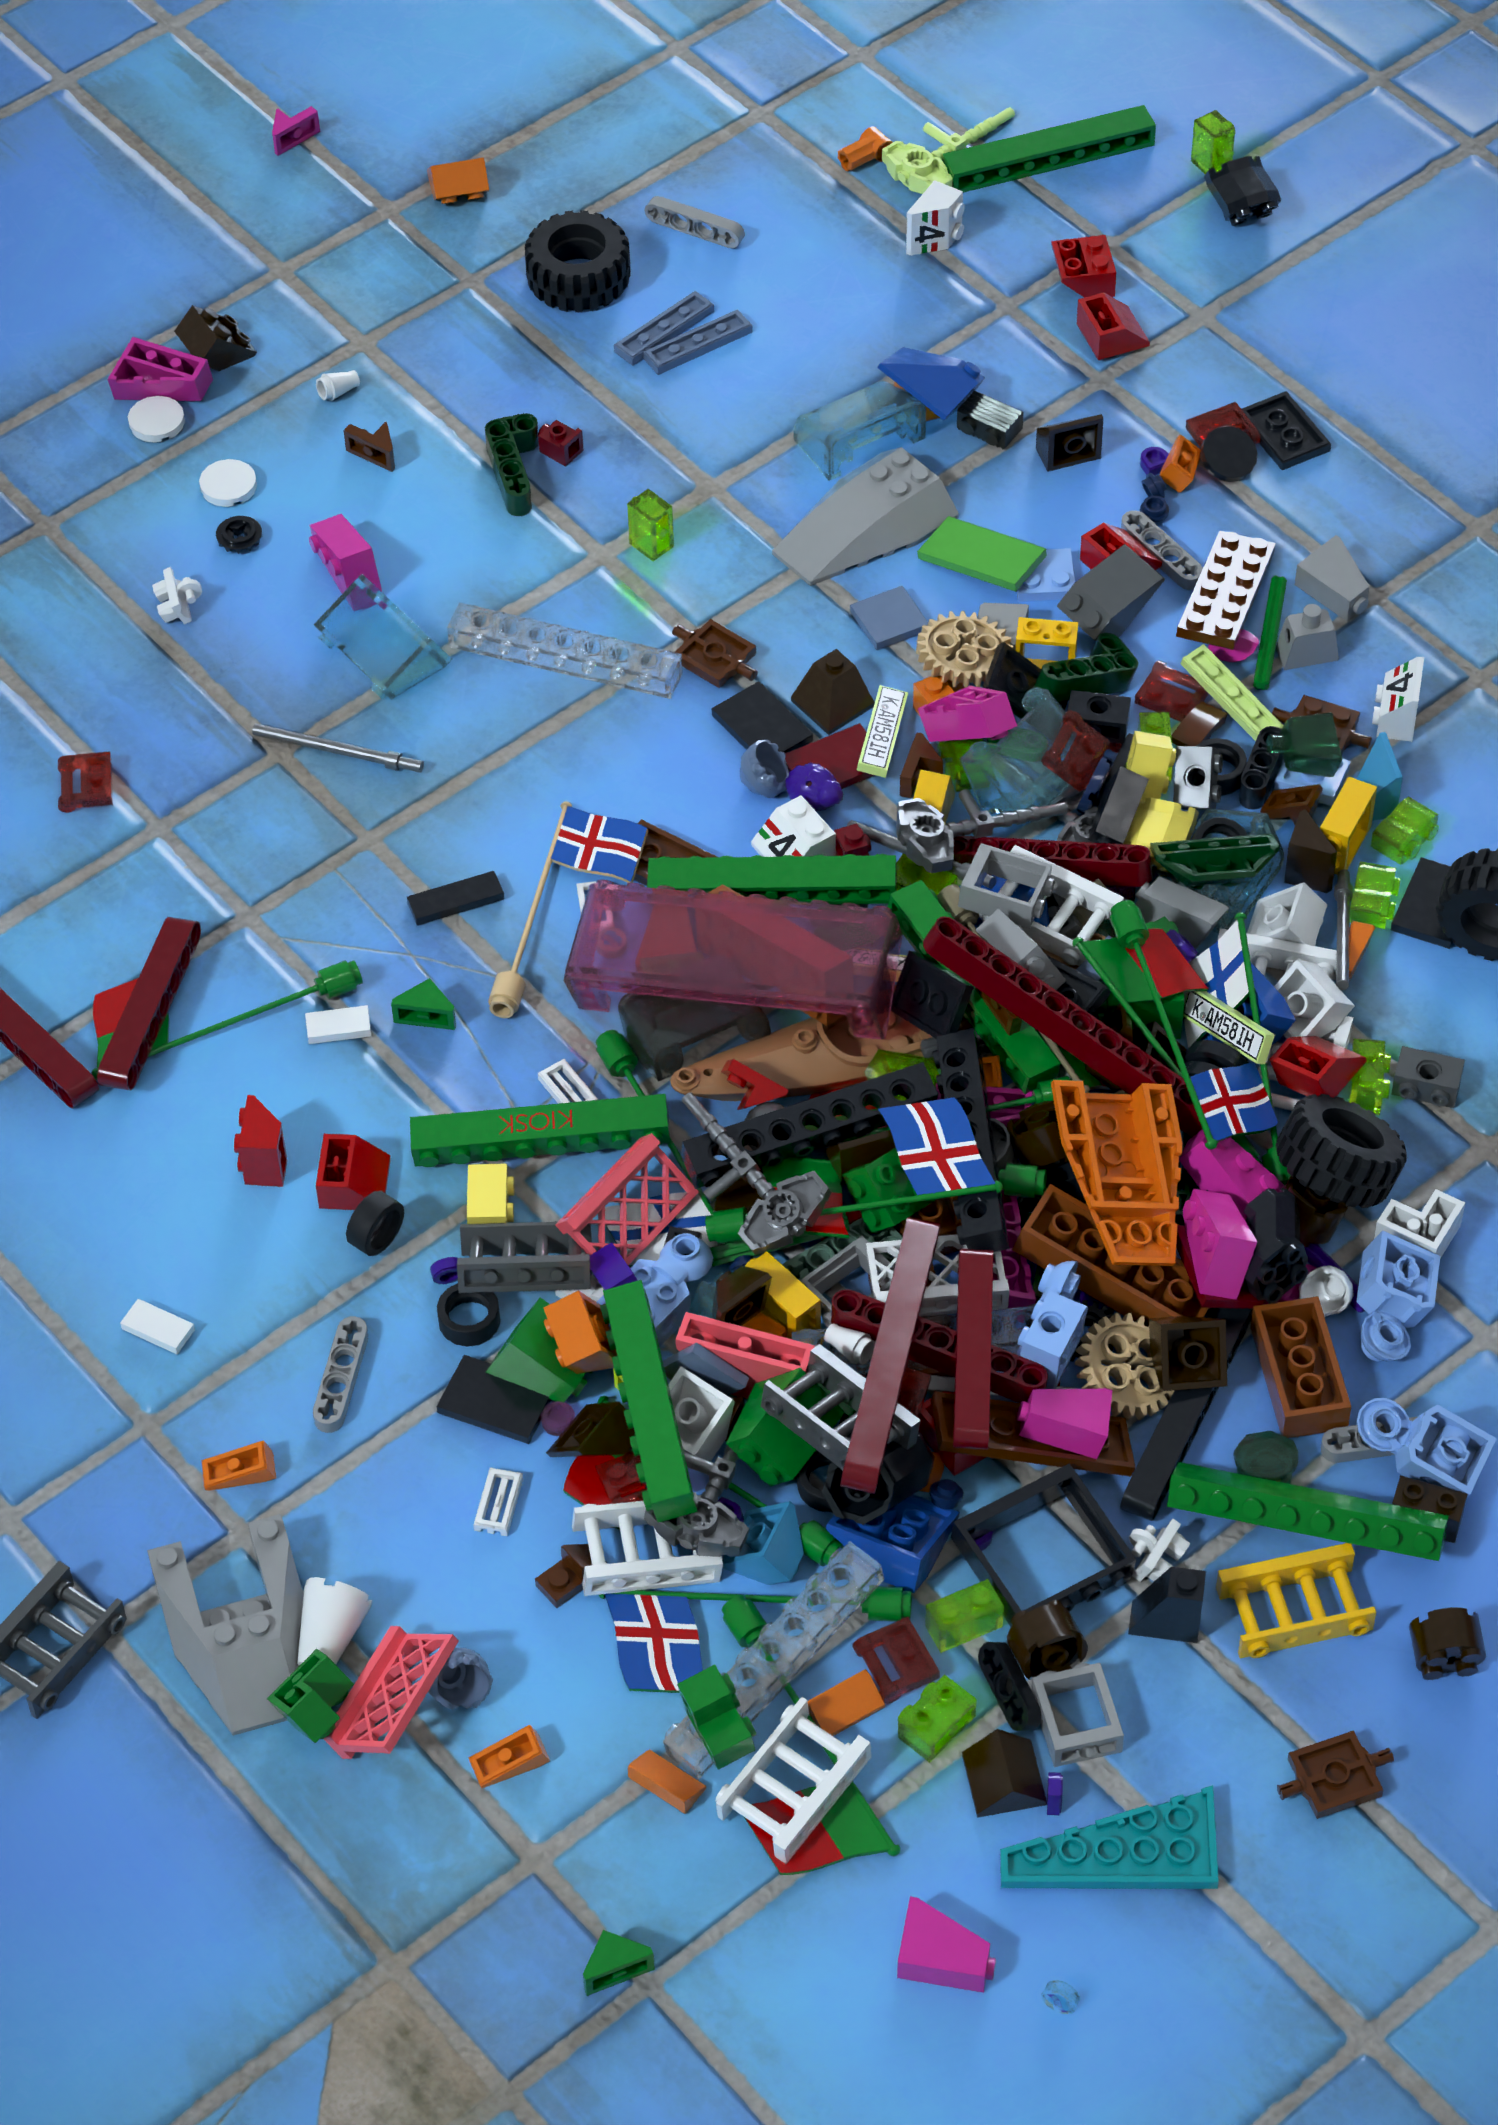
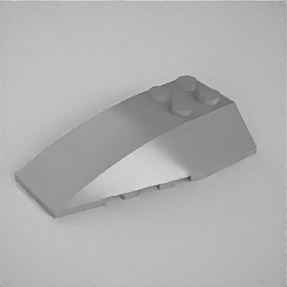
M899 447L881 452L839 479L772 550V555L808 585L812 586L845 573V569L855 565L859 568L867 565L868 560L882 555L885 558L893 555L895 549L905 546L908 549L916 546L930 537L948 516L957 519L959 518V513L940 477L905 449Z

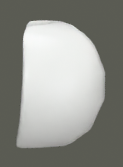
M1322 1266L1311 1271L1299 1286V1299L1318 1296L1324 1317L1339 1314L1352 1301L1354 1296L1353 1284L1343 1270L1333 1266Z

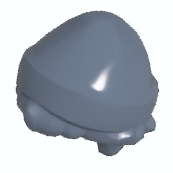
M758 740L744 752L741 757L740 779L751 792L767 798H773L787 790L785 780L789 773L785 760L786 754L779 752L778 745L771 743L769 740Z
M454 1648L428 1692L435 1700L448 1709L453 1710L459 1706L466 1709L470 1707L477 1708L485 1700L486 1696L489 1695L493 1678L490 1675L487 1663L480 1654L467 1648Z

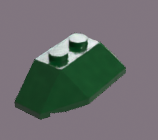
M1273 834L1156 842L1150 843V849L1156 861L1186 887L1204 889L1208 885L1221 884L1232 887L1242 882H1249L1279 851V844Z

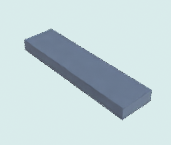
M694 291L614 344V352L633 366L643 359L644 351L677 337L713 313L714 304Z
M737 309L644 351L643 359L657 375H660L752 333V324Z

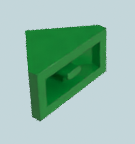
M430 978L392 999L391 1007L394 1023L455 1030L456 1028L453 1004Z
M603 1930L583 1972L586 1995L589 1996L655 1970L654 1954L651 1947Z

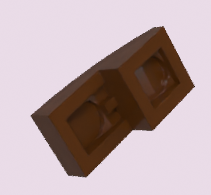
M1201 701L1189 712L1170 737L1171 743L1177 746H1196L1204 740L1210 739L1211 734L1225 724L1228 713Z

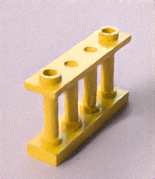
M1344 1543L1218 1570L1216 1590L1219 1599L1232 1598L1235 1600L1246 1632L1245 1635H1240L1238 1649L1240 1659L1246 1657L1260 1658L1269 1652L1347 1635L1361 1636L1373 1630L1376 1617L1375 1607L1359 1608L1347 1572L1352 1571L1355 1556L1352 1544ZM1328 1576L1334 1578L1346 1613L1326 1616L1314 1579ZM1297 1583L1302 1587L1313 1620L1293 1624L1281 1587ZM1264 1590L1268 1592L1280 1627L1260 1631L1247 1594Z

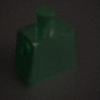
M1332 713L1291 717L1286 720L1280 735H1269L1267 738V751L1269 753H1283L1285 767L1289 771L1334 777L1343 760Z

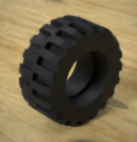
M572 210L565 211L563 215H552L550 220L544 219L537 225V228L532 230L525 243L528 286L540 301L545 300V304L552 308L556 306L559 307V310L566 312L568 310H575V312H583L585 309H590V311L597 310L601 305L604 307L609 305L613 298L617 299L628 286L629 277L631 276L628 238L625 236L624 230L609 217L605 219L602 214L596 212L589 214L588 211L580 210V213H573ZM572 259L592 260L580 264L565 263V261Z
M1489 848L1480 849L1478 853L1471 851L1455 860L1447 871L1436 905L1437 919L1445 935L1448 938H1453L1454 944L1459 948L1464 947L1467 949L1469 954L1474 956L1478 954L1484 956L1485 960L1490 961L1498 959V848L1496 851H1490Z
M1316 1094L1309 1095L1299 1100L1276 1140L1279 1161L1282 1166L1287 1167V1172L1292 1177H1296L1300 1184L1306 1188H1311L1317 1195L1328 1197L1330 1201L1338 1204L1340 1202L1345 1203L1349 1207L1359 1205L1361 1208H1368L1383 1202L1407 1161V1153L1403 1140H1400V1135L1396 1130H1392L1385 1120L1376 1117V1114L1372 1111L1361 1108L1359 1104L1344 1101V1098L1337 1096L1332 1098L1326 1094L1319 1096Z

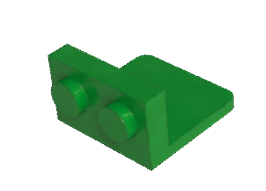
M896 1147L871 1163L850 1169L842 1174L856 1204L917 1195L901 1166ZM936 1199L860 1211L864 1222L868 1225L871 1233L897 1225Z

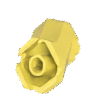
M1147 797L1146 801L1141 798L1123 844L1147 847L1150 851L1152 865L1156 866L1157 870L1169 872L1156 861L1150 849V843L1190 840L1197 824L1199 812L1192 807H1189L1188 811L1181 810L1182 804Z

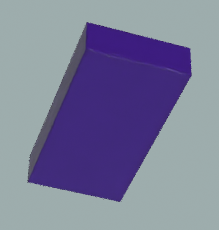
M612 1242L590 1255V1270L604 1290L638 1281Z

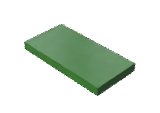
M950 516L943 521L917 551L918 559L1015 592L1047 556L1046 548Z

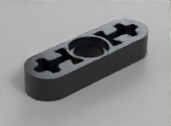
M1005 1642L984 1643L979 1650L978 1662L1009 1726L1015 1731L1035 1730L1041 1721V1710L1010 1647ZM1009 1677L1012 1680L1013 1685L1012 1692L1010 1695L1008 1694L1006 1688L1007 1680Z

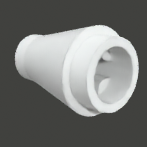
M354 370L322 374L321 378L316 380L319 396L323 400L328 399L330 401L360 385L359 376Z
M833 1323L827 1328L824 1335V1340L835 1347L853 1364L860 1363L864 1365L872 1357L875 1341L871 1339L870 1334L841 1327Z

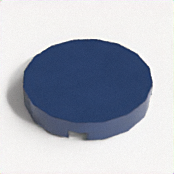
M1104 755L1102 756L1076 810L1085 814V810L1092 807L1106 775L1111 769L1112 759Z

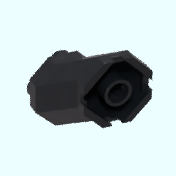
M1246 156L1221 164V171L1216 173L1215 168H1212L1204 175L1208 189L1222 209L1225 221H1230L1231 226L1245 223L1248 217L1256 216L1257 219L1270 216L1273 214L1272 210L1279 207L1278 204L1281 202L1279 191L1263 168L1260 156H1255L1254 159H1252V156Z
M1266 1189L1248 1203L1243 1212L1247 1215L1245 1221L1257 1240L1256 1248L1245 1275V1281L1252 1296L1257 1300H1266L1269 1304L1278 1302L1282 1295L1296 1284L1303 1282L1309 1272L1308 1268L1305 1267L1308 1257L1304 1245L1300 1242V1211L1295 1196L1287 1189H1280L1281 1192H1277L1275 1189Z
M919 1432L916 1444L908 1450L892 1440L886 1447L875 1494L840 1487L843 1471L833 1462L829 1464L822 1494L835 1517L851 1519L856 1523L864 1525L927 1486L935 1456L923 1435Z

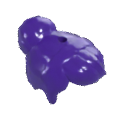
M810 762L804 766L798 765L789 772L785 780V787L790 800L802 795L815 811L826 810L843 800L844 794L837 779L820 764Z

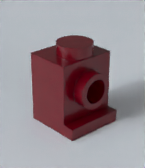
M555 420L551 425L544 424L538 432L539 452L565 467L584 450L583 434L579 428L574 430Z
M857 823L834 830L836 833V856L847 854L869 856L868 852L871 851L870 839L867 834H863V830Z

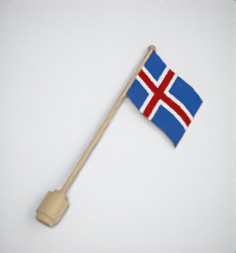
M564 801L560 805L562 812L511 971L500 972L496 975L488 999L489 1009L492 1014L500 1018H510L519 1009L526 983L517 973L552 862L580 872L614 877L632 885L648 834L646 827L629 820L593 815L573 808L572 804L568 801Z

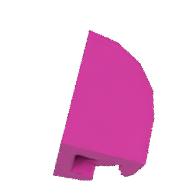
M1242 629L1234 650L1210 644L1208 649L1219 660L1237 662L1245 660L1254 653L1259 644V639L1249 631Z

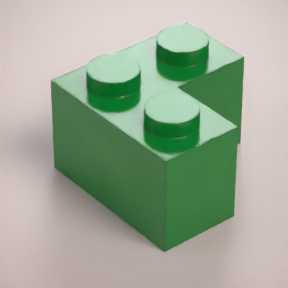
M316 1648L267 1700L294 1728L316 1743L319 1739L327 1737L335 1728V1723L340 1717L333 1711L332 1707L339 1705L345 1700L349 1689L354 1683L327 1655Z
M714 1664L677 1684L686 1714L718 1770L755 1751L752 1737L756 1736L757 1733L748 1716L741 1718L737 1708L741 1707L735 1694L734 1684L727 1673L721 1676Z

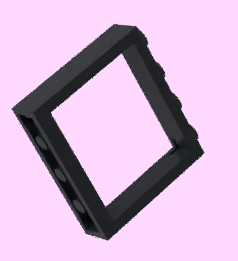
M1070 1463L954 1521L951 1539L1010 1627H1012L1011 1618L1020 1612L1021 1609L974 1540L1064 1494L1113 1565L1026 1609V1611L1029 1612L1037 1607L1046 1605L1050 1601L1059 1600L1070 1612L1074 1605L1084 1600L1086 1602L1093 1601L1105 1589L1113 1585L1115 1587L1122 1586L1132 1578L1136 1558Z

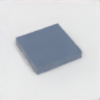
M903 586L850 605L851 614L876 650L914 637L921 633L923 625L928 626L927 620Z
M694 1343L663 1360L666 1377L672 1380L680 1366H682L727 1396L745 1388L749 1380L746 1374L698 1343Z

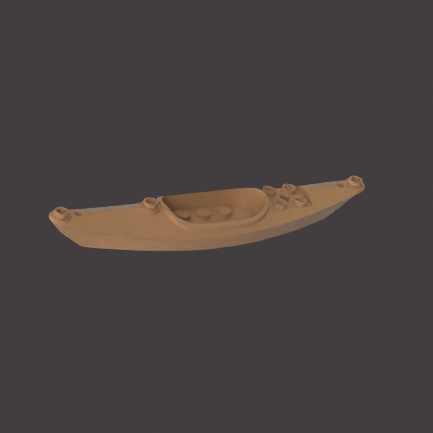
M1094 933L1090 941L1103 940L1106 937L1099 933ZM1041 948L1046 955L1075 970L1079 967L1078 965H1070L1061 957ZM895 985L855 998V1010L828 1026L811 1017L700 1060L687 1067L680 1068L673 1073L670 1082L675 1091L684 1095L692 1092L694 1096L714 1100L742 1101L748 1087L745 1086L744 1089H740L727 1081L728 1076L721 1072L726 1061L735 1059L788 1089L787 1095L780 1098L812 1095L855 1085L924 1062L925 1067L935 1064L934 1057L924 1058L920 1048L921 1041L932 1038V1036L888 1009L896 988ZM963 1016L958 1031L972 1028L965 1016Z

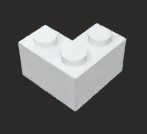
M1437 1189L1433 1192L1422 1212L1391 1199L1377 1221L1374 1239L1383 1230L1440 1255L1441 1259L1461 1226L1465 1202Z

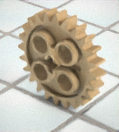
M949 611L948 618L938 614L937 621L929 619L928 626H922L921 633H918L916 654H919L918 662L924 663V671L932 669L931 677L940 675L942 676L941 682L943 683L952 680L953 687H956L959 682L963 683L965 688L969 686V683H974L976 687H980L981 681L985 682L997 646L1005 642L1013 648V645H1010L1011 637L1005 636V629L997 630L998 622L988 624L987 616L977 619L975 612L970 617H966L964 611H961L960 616H955L952 611Z
M1115 1313L1110 1320L1105 1316L1098 1324L1094 1323L1088 1329L1089 1332L1081 1337L1080 1340L1084 1344H1081L1076 1349V1352L1082 1356L1075 1361V1365L1083 1367V1370L1076 1376L1087 1381L1081 1389L1107 1388L1113 1390L1111 1401L1112 1416H1117L1123 1411L1126 1420H1129L1134 1414L1138 1420H1141L1147 1414L1153 1416L1159 1409L1162 1410L1168 1404V1400H1170L1174 1390L1162 1391L1160 1389L1150 1353L1149 1326L1144 1325V1316H1140L1133 1322L1131 1313H1127L1122 1319L1118 1313ZM1108 1344H1111L1115 1348L1116 1353H1113L1109 1349ZM1139 1347L1146 1351L1148 1357L1141 1354ZM1108 1375L1115 1378V1380L1117 1381V1385H1114L1109 1380ZM1140 1379L1147 1383L1149 1389L1142 1386Z

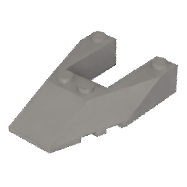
M281 1514L248 1523L252 1546L266 1594L202 1612L199 1610L181 1541L147 1550L175 1658L178 1662H181L190 1674L197 1688L201 1689L209 1700L211 1707L233 1736L287 1721L267 1698L299 1667L297 1660L303 1592Z

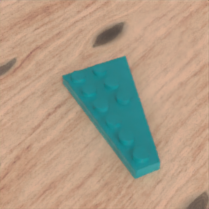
M1213 1785L1202 1788L1201 1792L1186 1797L1183 1794L1172 1797L1169 1802L1153 1807L1145 1805L1095 1820V1824L1078 1829L1075 1826L1065 1829L1063 1834L1044 1839L1039 1837L1000 1849L1001 1888L1218 1889L1219 1878Z

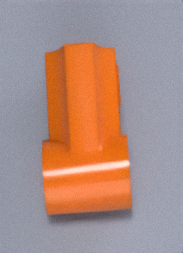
M872 126L861 134L858 141L838 151V159L842 168L847 172L874 158L882 162V149L893 142L879 129Z

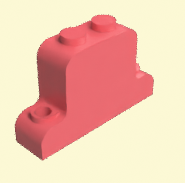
M689 1312L685 1313L675 1339L676 1348L679 1352L694 1343H698L749 1377L746 1387L731 1394L737 1397L743 1396L745 1399H748L755 1383L798 1368L807 1373L810 1351L815 1348V1345Z

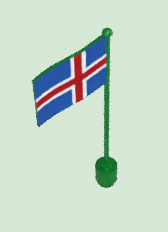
M1131 900L1116 903L1110 910L1111 924L1119 945L1123 948L1135 949L1206 1137V1148L1213 1150L1217 1147L1218 1142L1230 1137L1263 1133L1275 1127L1278 1121L1255 1062L1251 1061L1237 1067L1210 1069L1200 1074L1189 1076L1141 949L1150 935L1142 912Z
M955 1097L880 1108L878 1111L884 1117L891 1130L901 1166L917 1195L825 1208L820 1216L995 1190L998 1194L1003 1190V1184L998 1180L994 1182L984 1164L969 1119ZM741 1207L714 1211L713 1215L706 1216L705 1224L709 1241H717L718 1244L743 1241L738 1232L748 1215L747 1209Z
M870 1586L869 1593L863 1592L862 1599L744 1595L746 1599L752 1600V1602L862 1606V1613L868 1614L869 1621L902 1622V1618L911 1619L912 1591H903V1587ZM645 1590L600 1594V1598H606L615 1625L619 1665L629 1691L680 1693L677 1686L678 1683L703 1671L698 1629L688 1599L729 1601L733 1597L743 1594Z

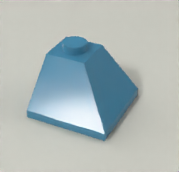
M1386 732L1379 733L1357 777V780L1377 786L1372 821L1397 817L1403 776Z
M789 1501L746 1510L744 1523L749 1527L748 1538L739 1556H723L722 1568L767 1585L791 1581L798 1572V1564L804 1554L795 1505Z

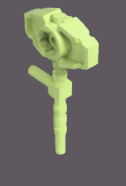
M1009 107L994 117L984 120L983 123H979L974 129H969L962 136L957 133L949 136L930 122H927L923 127V131L942 143L943 146L939 147L937 151L934 150L930 153L923 146L895 141L882 149V161L886 164L892 178L895 181L900 180L910 191L923 194L934 180L952 187L953 178L942 161L943 154L965 149L966 145L976 142L978 138L986 136L988 132L994 131L998 126L1013 118L1015 112Z

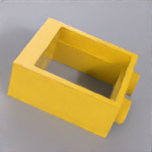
M1019 617L1015 650L1024 656L1025 643L1069 647L1068 660L1075 659L1077 654L1078 622ZM1027 658L1040 669H1042V666L1046 663L1056 662L1052 660Z
M1352 777L1347 778L1320 826L1321 831L1337 851L1334 874L1337 875L1340 870H1348L1372 826L1377 786Z
M766 1251L760 1257L748 1261L745 1267L767 1272L772 1277L765 1308L761 1313L787 1328V1338L808 1344H812L821 1337V1300L769 1252Z

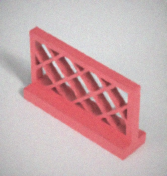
M651 1133L639 1138L555 1226L563 1235L568 1233L582 1250L590 1255L596 1252L595 1248L600 1250L609 1244L605 1243V1225L620 1226V1244L613 1243V1245L620 1249V1255L629 1265L699 1191L695 1189L694 1185L658 1147L660 1141ZM653 1156L662 1164V1177L648 1176V1162ZM641 1170V1176H635ZM630 1180L641 1181V1199L626 1198V1184ZM648 1181L662 1182V1200L648 1199ZM669 1182L679 1183L687 1192L680 1201L669 1200ZM620 1191V1198H614V1196ZM609 1202L620 1203V1221L605 1220V1206ZM626 1203L641 1204V1222L627 1221ZM648 1204L662 1205L663 1218L660 1222H648ZM669 1205H675V1206L669 1211ZM598 1214V1220H592ZM587 1224L598 1225V1243L588 1242L580 1233ZM627 1226L641 1227V1241L638 1244H627ZM648 1227H654V1228L648 1233ZM627 1249H633V1250L627 1255Z
M390 1626L336 1714L340 1719L335 1723V1728L324 1740L342 1759H352L356 1752L390 1754L459 1640L453 1634H407L400 1626ZM439 1648L438 1652L429 1656L430 1653ZM422 1660V1663L409 1670L411 1666ZM422 1676L421 1680L412 1684L413 1681ZM405 1687L403 1692L392 1699V1695ZM405 1704V1706L401 1710L395 1713V1710ZM388 1715L386 1720L375 1727V1723ZM388 1732L383 1741H378L380 1736Z

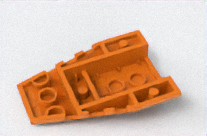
M1053 1080L1051 1088L1061 1143L1112 1265L1173 1266L1176 1260L1178 1224L1175 1223L1176 1211L1179 1209L1177 1184L1181 1177L1179 1156L1182 1154L1183 1143L1172 1084L1142 1083L1132 1094L1085 1093L1083 1081Z

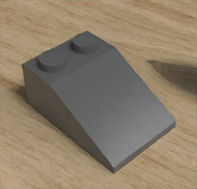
M1124 544L1075 582L1058 603L1057 607L1073 622H1078V626L1094 641H1096L1101 633H1111L1119 638L1161 586L1165 578L1130 547Z

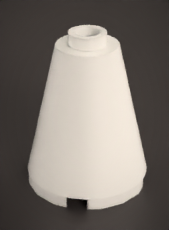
M314 1577L306 1580L297 1660L299 1666L316 1648L337 1664L371 1608L372 1600H368V1594L339 1581H336L335 1586L324 1585L326 1578Z

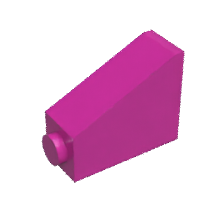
M1107 1388L1033 1389L1028 1401H1022L1017 1412L1016 1420L1021 1421L1019 1436L1097 1460L1108 1437L1113 1390Z
M910 1896L898 1957L897 1978L984 1993L986 1979L993 1980L996 1958L990 1957V1943L919 1898Z

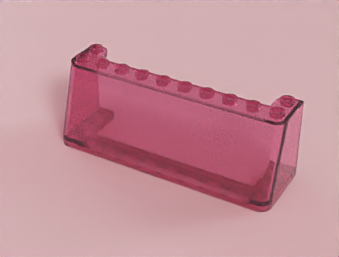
M597 880L596 883L589 885L563 981L578 1008L583 1010L609 1012L611 999L607 991L844 1014L848 1019L854 1037L886 1040L903 933L897 916L891 912L890 908L885 906H874L873 909L860 908L859 905L854 903H843L842 906L829 905V903L822 900H812L811 903L798 902V900L791 897H781L780 900L768 899L760 894H751L749 897H743L728 891L711 894L697 888L680 891L665 885H660L657 888H648L633 882L627 883V885H616L608 880Z

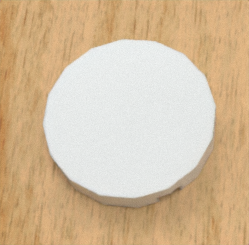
M165 396L146 397L138 401L128 414V422L132 434L145 442H162V438L166 437L171 439L183 429L185 423L182 406L176 400Z
M233 459L220 460L209 465L201 473L199 479L200 489L206 501L222 507H231L236 502L241 501L242 504L248 501L254 495L257 487L255 472L250 465Z

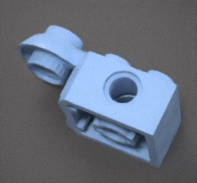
M1383 1230L1363 1251L1356 1301L1369 1314L1361 1326V1348L1368 1358L1377 1362L1400 1360L1408 1354L1411 1345L1406 1328L1415 1327L1434 1308L1440 1255Z
M679 1234L668 1241L661 1250L657 1261L639 1259L630 1268L637 1280H642L649 1299L659 1347L681 1326L685 1313H691L690 1292L686 1282L700 1279L712 1267L713 1255L710 1247L702 1239L692 1234ZM604 1295L597 1301L600 1305L606 1304Z
M1065 1261L1056 1266L1050 1263L1047 1265L1038 1286V1291L1043 1294L1036 1303L1031 1315V1319L1034 1321L1030 1328L1024 1326L1017 1343L1020 1347L1016 1355L1037 1362L1047 1370L1046 1389H1056L1084 1331L1088 1307L1072 1300L1081 1279V1275L1076 1274L1077 1261Z
M1374 1398L1362 1406L1357 1417L1358 1433L1362 1440L1375 1450L1381 1452L1389 1451L1395 1454L1396 1468L1399 1474L1466 1493L1467 1497L1471 1494L1497 1439L1438 1404L1419 1415L1412 1422L1409 1420L1405 1410L1395 1401L1387 1398ZM1376 1421L1384 1425L1386 1433L1381 1432L1377 1428Z

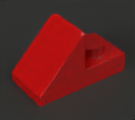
M735 1059L726 1061L721 1071L728 1076L727 1081L740 1089H744L745 1086L748 1087L737 1110L786 1096L789 1091Z

